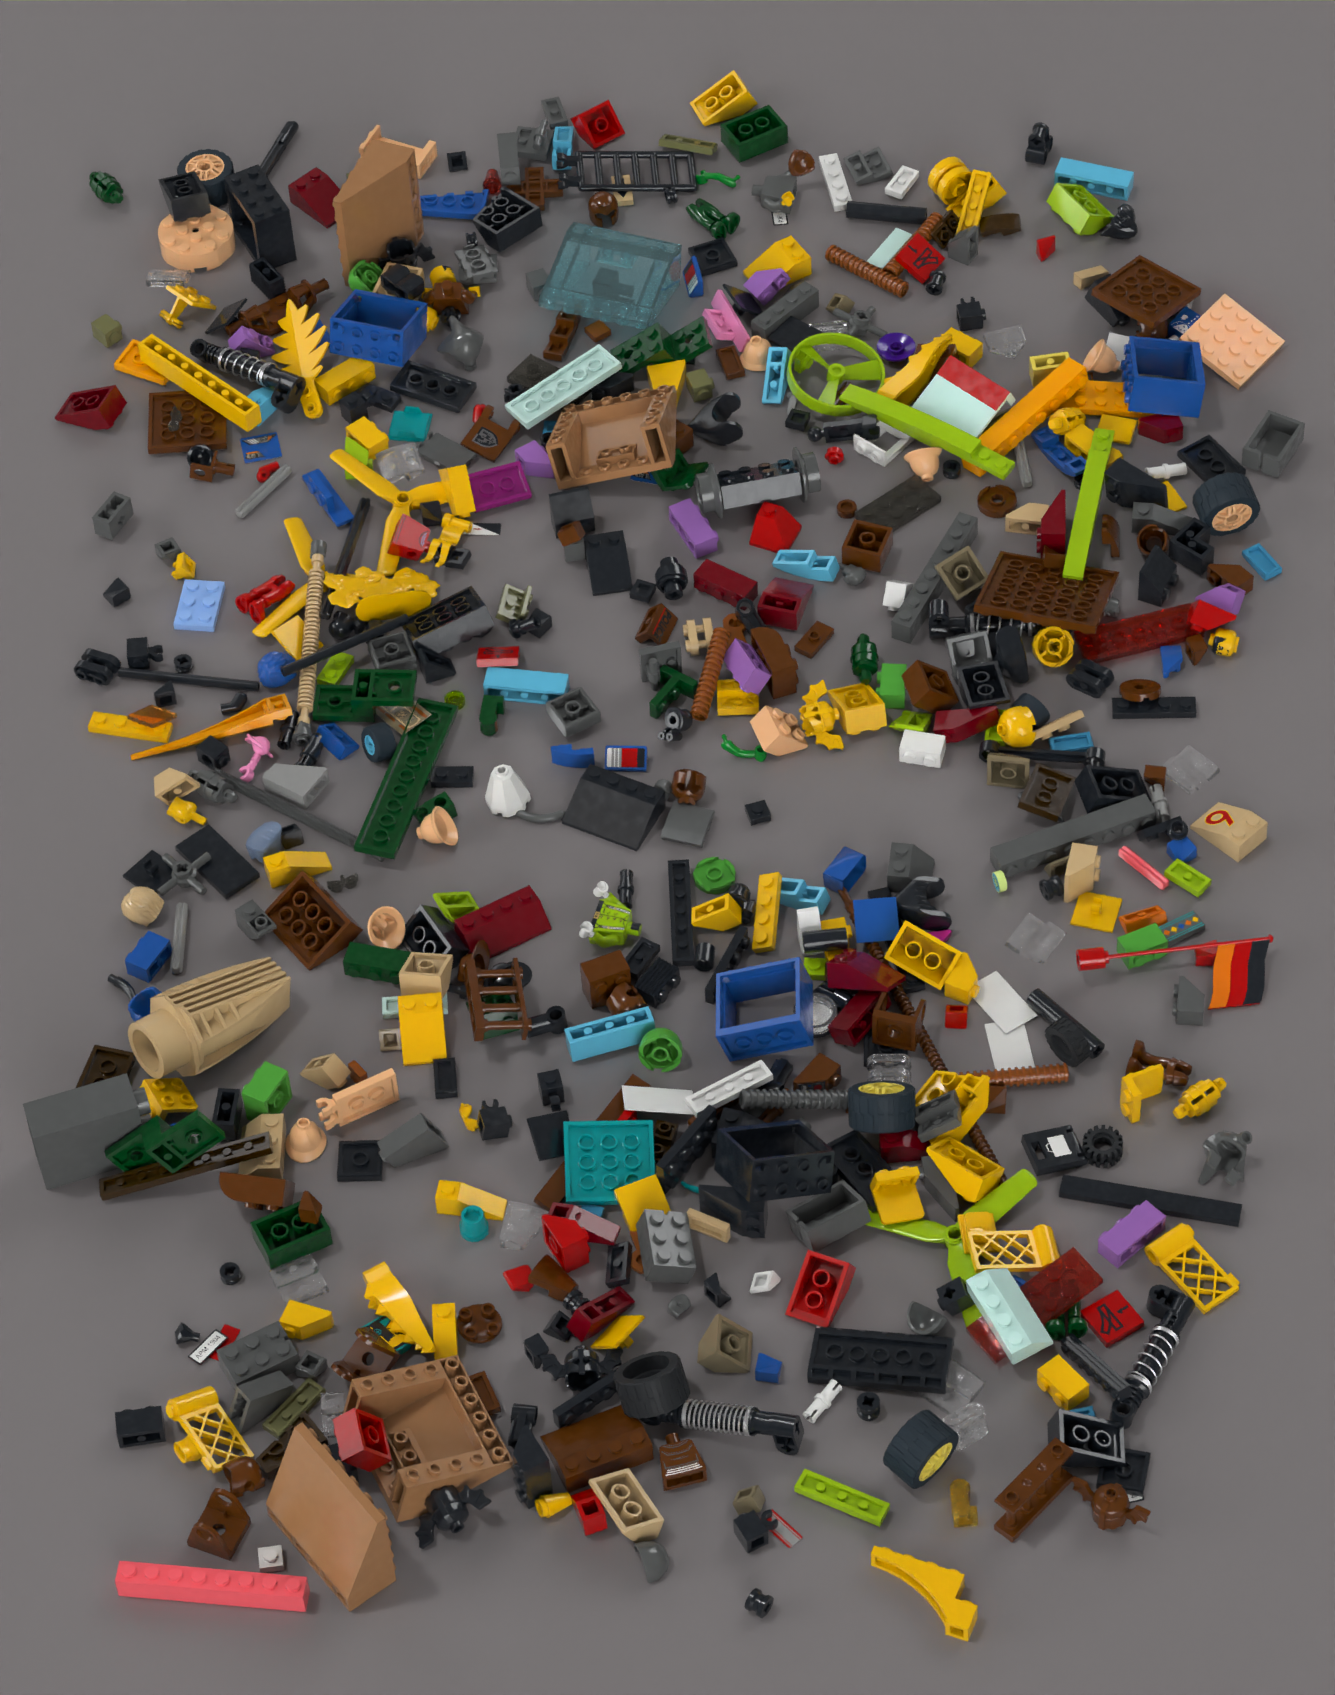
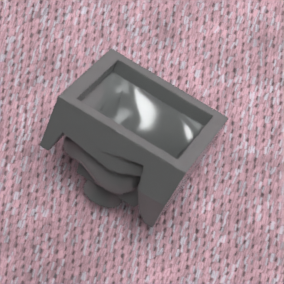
M986 630L968 632L945 639L946 647L949 651L951 675L955 680H957V667L993 661Z

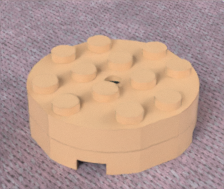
M209 204L211 213L203 217L188 218L183 222L174 221L169 214L161 221L158 228V238L163 259L167 264L184 272H195L194 269L207 267V271L219 267L232 256L236 247L234 227L230 216L225 211Z

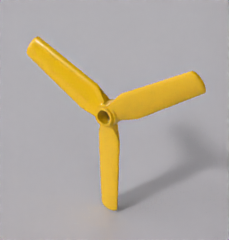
M337 449L330 454V459L376 495L392 503L393 509L386 519L377 565L378 572L383 573L385 576H392L396 573L400 557L388 554L387 550L398 520L402 514L410 517L411 510L420 509V503L439 501L440 505L448 503L442 481L420 485L408 492L400 491L393 483L343 449Z
M287 518L283 522L300 566L308 575L309 570L313 569L310 559L311 542L313 540L301 518ZM323 563L321 569L325 573L324 580H326L325 577L327 575H333L334 573H328V571H325V564ZM346 573V576H347V577H350V578H355V577H356L355 574H348V573ZM308 583L291 594L256 626L252 633L258 637L265 638L306 606ZM324 584L323 593L327 592L329 588L326 584Z

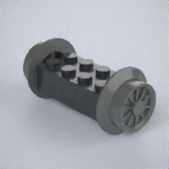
M793 447V461L781 459L778 463L774 464L761 463L758 467L750 468L745 466L737 471L723 470L719 474H716L713 463H709L707 472L695 474V486L701 512L703 514L715 512L719 518H723V508L729 509L800 495L803 503L807 502L809 493L821 491L820 473L815 454L813 452L801 454L797 447Z

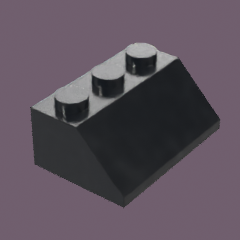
M420 904L405 924V936L402 944L409 952L453 955L452 969L457 967L461 958L469 952L447 919L436 907Z
M525 1425L521 1429L513 1452L514 1464L512 1465V1470L516 1476L513 1478L517 1487L515 1494L520 1503L524 1502L528 1509L535 1506V1500L539 1499L541 1495L553 1494L549 1459L529 1427Z

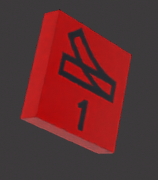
M917 232L894 259L923 284L929 278L930 272L935 271L945 260V257Z
M520 646L479 648L476 659L477 667L518 666Z
M1118 1290L1087 1306L1080 1312L1081 1318L1086 1320L1088 1327L1106 1348L1144 1327V1320Z

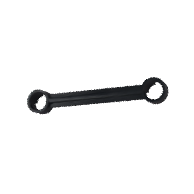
M984 740L979 748V758L984 762H987L988 754L992 752L1016 755L1030 760L1081 763L1085 766L1104 767L1106 757L1105 751L1099 747H1090L1085 752L1005 747L1000 746L997 741Z

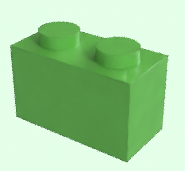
M882 663L881 672H877V684H880V687H876V694L885 703V708L905 709L906 688L904 687L901 675L907 670V664Z
M1156 923L1117 937L1116 951L1118 954L1168 948V940ZM1167 953L1123 957L1121 959L1129 970L1142 966L1144 963L1154 959H1160L1167 955Z

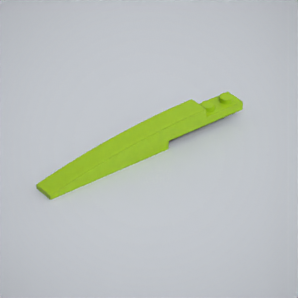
M850 384L839 397V400L868 415L876 414L879 421L930 447L942 448L1002 480H1005L1015 467L1014 461L981 445V440L975 436L883 395Z
M1095 428L1076 506L1062 578L1083 581L1102 497V488L1105 480L1104 472L1107 470L1115 430Z

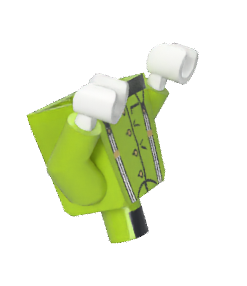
M600 881L597 884L598 887L593 890V894L596 897L603 896L604 898L599 900L592 922L584 921L580 925L579 936L581 938L589 936L590 944H597L602 948L616 945L622 946L625 944L628 934L640 936L642 924L632 922V911L611 892H607L608 884L606 882Z

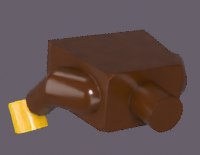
M450 280L435 283L434 289L424 288L425 292L421 295L424 302L432 305V309L437 311V315H441V312L448 306H453L455 309L460 310L461 315L469 314V304H472L477 297H481L480 286L468 287L469 290H467L461 282H451Z

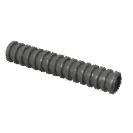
M742 1089L739 1094V1104L742 1109H746V1107L749 1109L753 1107L755 1109L760 1107L762 1109L767 1107L769 1109H773V1107L775 1109L780 1107L782 1109L787 1107L789 1109L794 1107L795 1109H800V1107L802 1109L807 1107L809 1109L814 1107L815 1109H820V1107L822 1109H827V1107L829 1109L834 1107L835 1109H847L848 1092L846 1089L842 1091L836 1089L835 1092L832 1089L828 1090V1092L826 1089L822 1091L819 1089L815 1091L812 1089L808 1091L806 1089L802 1091L799 1089L795 1091L793 1089L788 1091L786 1089H782V1091L779 1089L775 1091L773 1089L768 1091L766 1089L761 1091L759 1089H755V1091L753 1089L748 1091Z

